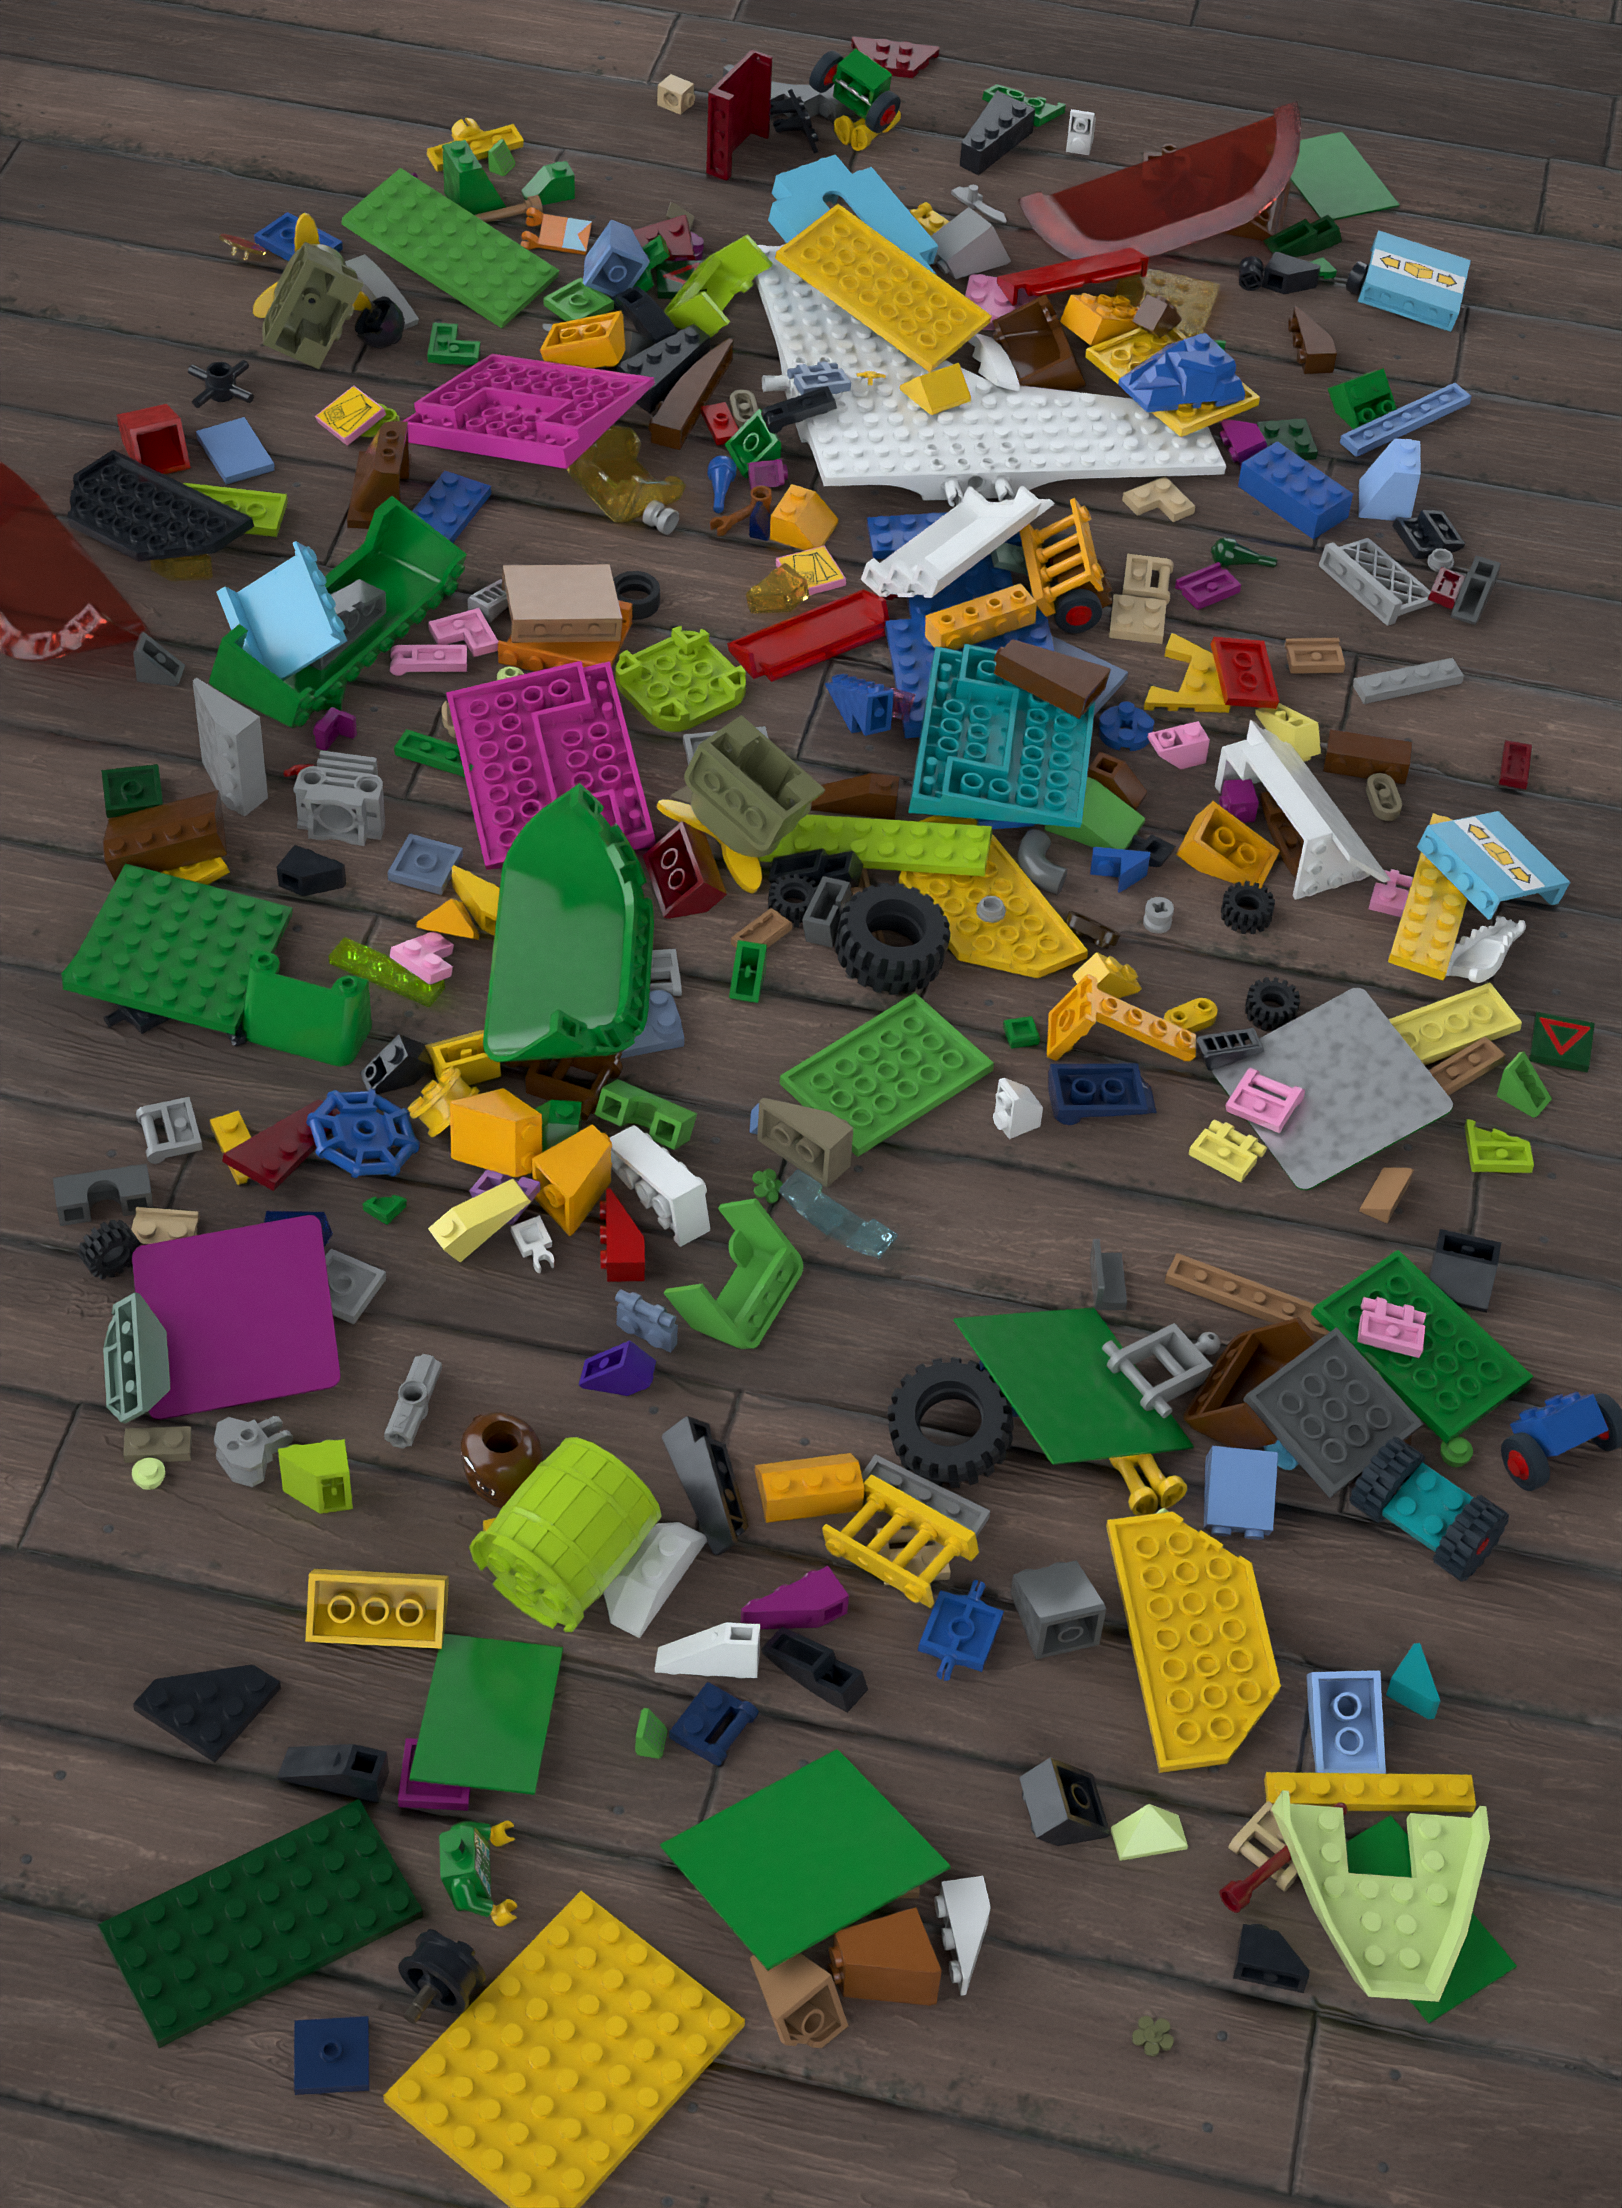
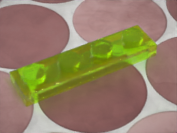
M346 937L329 954V964L367 979L374 984L429 1008L445 990L444 980L429 985L389 956Z

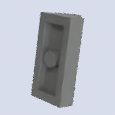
M1093 1239L1090 1254V1270L1094 1308L1096 1310H1126L1127 1296L1122 1253H1101L1100 1239Z

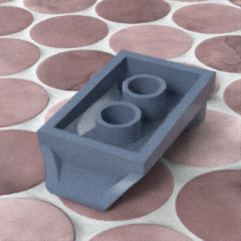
M664 990L650 992L648 1017L644 1031L635 1037V1044L622 1052L621 1058L684 1047L681 1019L670 993Z

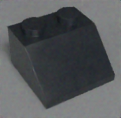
M1050 1757L1019 1777L1023 1789L1022 1797L1028 1807L1031 1818L1030 1825L1036 1839L1056 1846L1103 1839L1111 1835L1092 1773Z

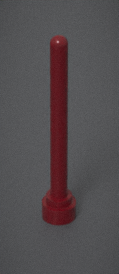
M1339 1802L1333 1806L1343 1808V1816L1347 1814L1348 1808L1346 1804ZM1284 1846L1243 1881H1230L1219 1891L1224 1905L1234 1913H1239L1250 1903L1252 1892L1292 1859L1288 1847Z

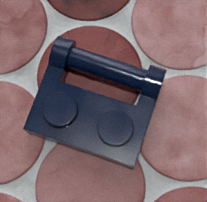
M707 1682L669 1731V1738L710 1763L720 1766L727 1757V1750L745 1726L756 1719L759 1711L752 1703L748 1701L742 1702ZM729 1713L734 1714L736 1717L715 1744H709L708 1741Z

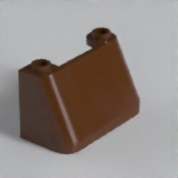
M1046 294L992 321L996 330L992 332L995 341L999 345L1002 344L1015 369L1019 385L1063 391L1079 390L1087 386L1064 328Z

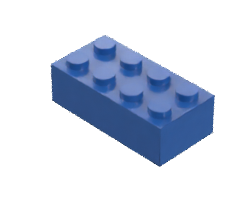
M1278 441L1245 460L1241 465L1238 487L1312 539L1317 538L1349 516L1353 493Z

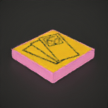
M352 386L318 413L315 418L320 425L348 446L382 419L386 412L384 408L356 386Z
M825 545L776 558L777 568L797 599L846 586L845 576Z

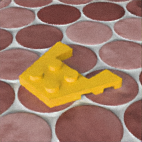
M1171 633L1164 657L1190 663L1179 692L1151 686L1145 700L1144 710L1154 711V707H1167V711H1178L1179 707L1194 708V712L1229 713L1231 706L1224 703L1213 653Z

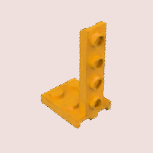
M1087 974L1049 1012L1047 1057L1055 1061L1060 1059L1065 1053H1068L1082 1036H1086L1096 1021L1183 1061H1191L1196 1057V1034L1098 990L1097 978L1090 974Z

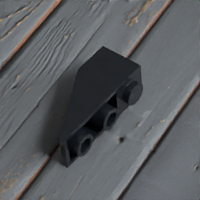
M356 1744L288 1747L277 1778L278 1780L379 1803L389 1774L387 1751Z

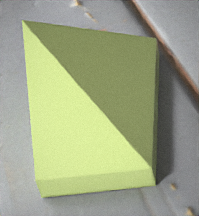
M1151 1804L1144 1806L1111 1827V1833L1120 1861L1186 1850L1188 1848L1179 1815Z

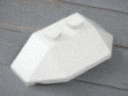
M680 1522L657 1523L646 1536L637 1553L603 1593L610 1623L640 1638L707 1542L706 1536Z

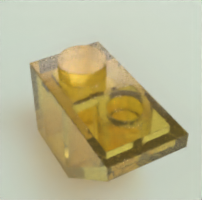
M207 554L150 561L151 570L171 582L209 580L213 577L211 557Z
M786 563L773 570L769 576L751 587L746 593L748 608L753 614L791 612L810 597L807 579Z

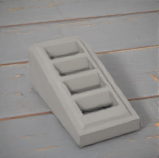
M501 579L468 598V611L480 608L488 623L492 622L508 607L506 590H502Z

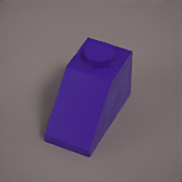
M629 1340L585 1359L579 1386L583 1389L629 1396L650 1387L653 1381L656 1360Z

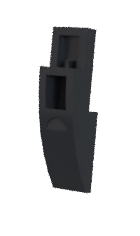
M640 287L628 288L611 298L614 301V309L622 311L624 316L633 321L635 329L657 344L678 332L665 312Z

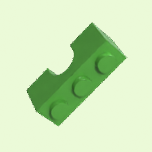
M619 1079L602 1088L595 1111L596 1116L618 1126H623L627 1123L645 1126L650 1129L649 1135L653 1141L673 1150L690 1140L697 1117L695 1112Z

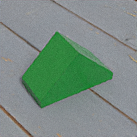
M738 940L729 998L755 1003L759 1002L766 974L767 944Z

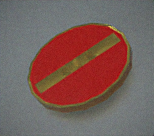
M229 234L219 235L221 241L233 246L231 256L236 254L237 248L245 250L244 261L247 260L250 252L259 255H266L267 253L265 248L248 240Z

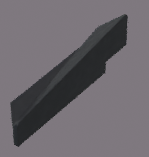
M686 1416L664 1432L662 1439L713 1554L721 1555L737 1544V1538L747 1530L749 1525L726 1444L712 1439L708 1423Z

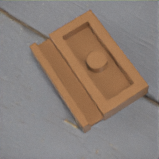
M1339 638L1286 639L1285 649L1287 650L1286 656L1290 673H1344L1345 662L1341 646H1339Z

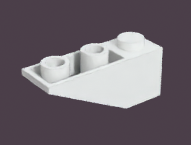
M726 1622L660 1646L657 1652L655 1673L757 1678L760 1657V1624Z
M983 1876L941 1882L940 1895L935 1896L937 1917H943L945 1928H942L943 1946L945 1950H951L953 1961H949L952 1983L958 1982L961 1996L967 1993L989 1921L991 1907Z

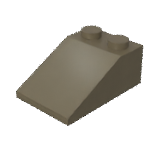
M762 1098L759 1101L757 1134L759 1142L826 1188L850 1167L853 1127L846 1120L840 1119L828 1111Z

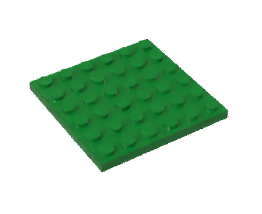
M125 863L62 981L63 990L235 1035L243 1019L250 960L256 949L272 954L275 953L292 917L293 908Z

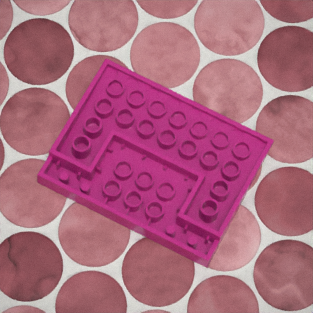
M491 354L414 403L416 413L403 420V422H408L409 443L567 469L655 384L654 377Z
M578 661L446 692L486 870L502 868L512 843L523 827L541 809L579 783L604 806L601 814L610 826L614 824L619 825L633 850L653 847L656 844L610 661L584 668L582 662ZM470 764L474 766L471 772L469 769Z

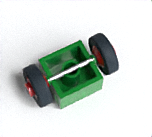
M857 49L853 50L845 58L836 51H828L816 63L809 78V85L819 93L828 91L834 85L833 97L865 119V125L875 133H881L891 124L901 104V99L895 93L889 91L892 74Z

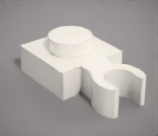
M540 1215L511 1226V1234L523 1258L529 1255L533 1256V1266L537 1273H541V1266L539 1264L541 1260H547L551 1268H554V1256L550 1251L546 1250L552 1247V1240Z

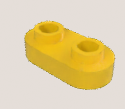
M1197 998L1168 1010L1164 1015V1020L1195 1033L1215 1023L1218 1009L1213 1001L1206 998Z

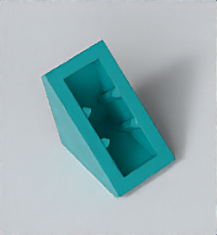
M1416 1643L1413 1644L1391 1677L1386 1696L1426 1719H1435L1440 1698L1421 1644Z

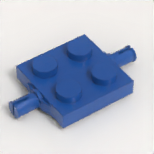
M974 1580L968 1595H954L942 1590L939 1592L919 1642L918 1651L942 1660L936 1676L941 1680L943 1674L944 1681L950 1680L955 1665H962L980 1672L984 1669L1002 1622L1004 1611L988 1606L980 1600L986 1588L985 1583L980 1581L978 1587L979 1580Z

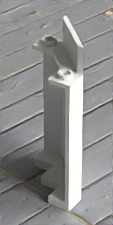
M1023 485L1019 487L1013 500L988 502L983 495L970 486L967 488L960 504L881 563L875 558L867 562L861 580L880 597L897 594L898 597L924 595L925 598H932L1055 503L1050 499H1038Z

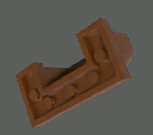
M389 421L384 423L366 451H359L347 516V528L369 529L375 509L391 496L401 502L400 478L409 479L412 463L411 454H409L408 422Z

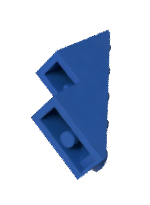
M848 674L832 676V682L825 683L851 734L862 731L867 736L891 730L893 689L884 687V684H875L874 681L866 682V679H857V676L848 677Z

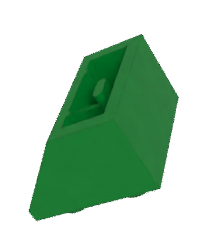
M1384 368L1368 372L1327 388L1335 413L1353 430L1397 410Z

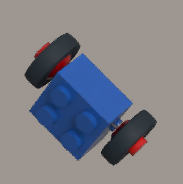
M1575 1392L1564 1397L1563 1394L1545 1400V1407L1540 1409L1533 1407L1519 1413L1521 1419L1510 1424L1514 1435L1506 1438L1501 1445L1502 1460L1512 1480L1526 1491H1533L1544 1486L1550 1478V1469L1546 1457L1558 1456L1590 1439L1605 1451H1613L1622 1447V1409L1612 1397L1605 1393L1580 1396L1579 1392Z

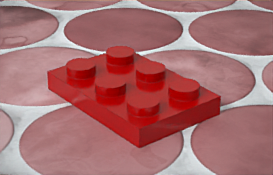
M1213 637L1210 645L1225 705L1276 709L1280 701L1265 641Z

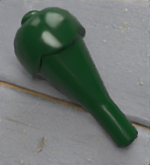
M1220 538L1211 547L1212 559L1214 563L1219 562L1221 567L1228 568L1230 565L1250 564L1272 568L1277 566L1278 560L1276 557L1258 554L1238 544L1234 538Z

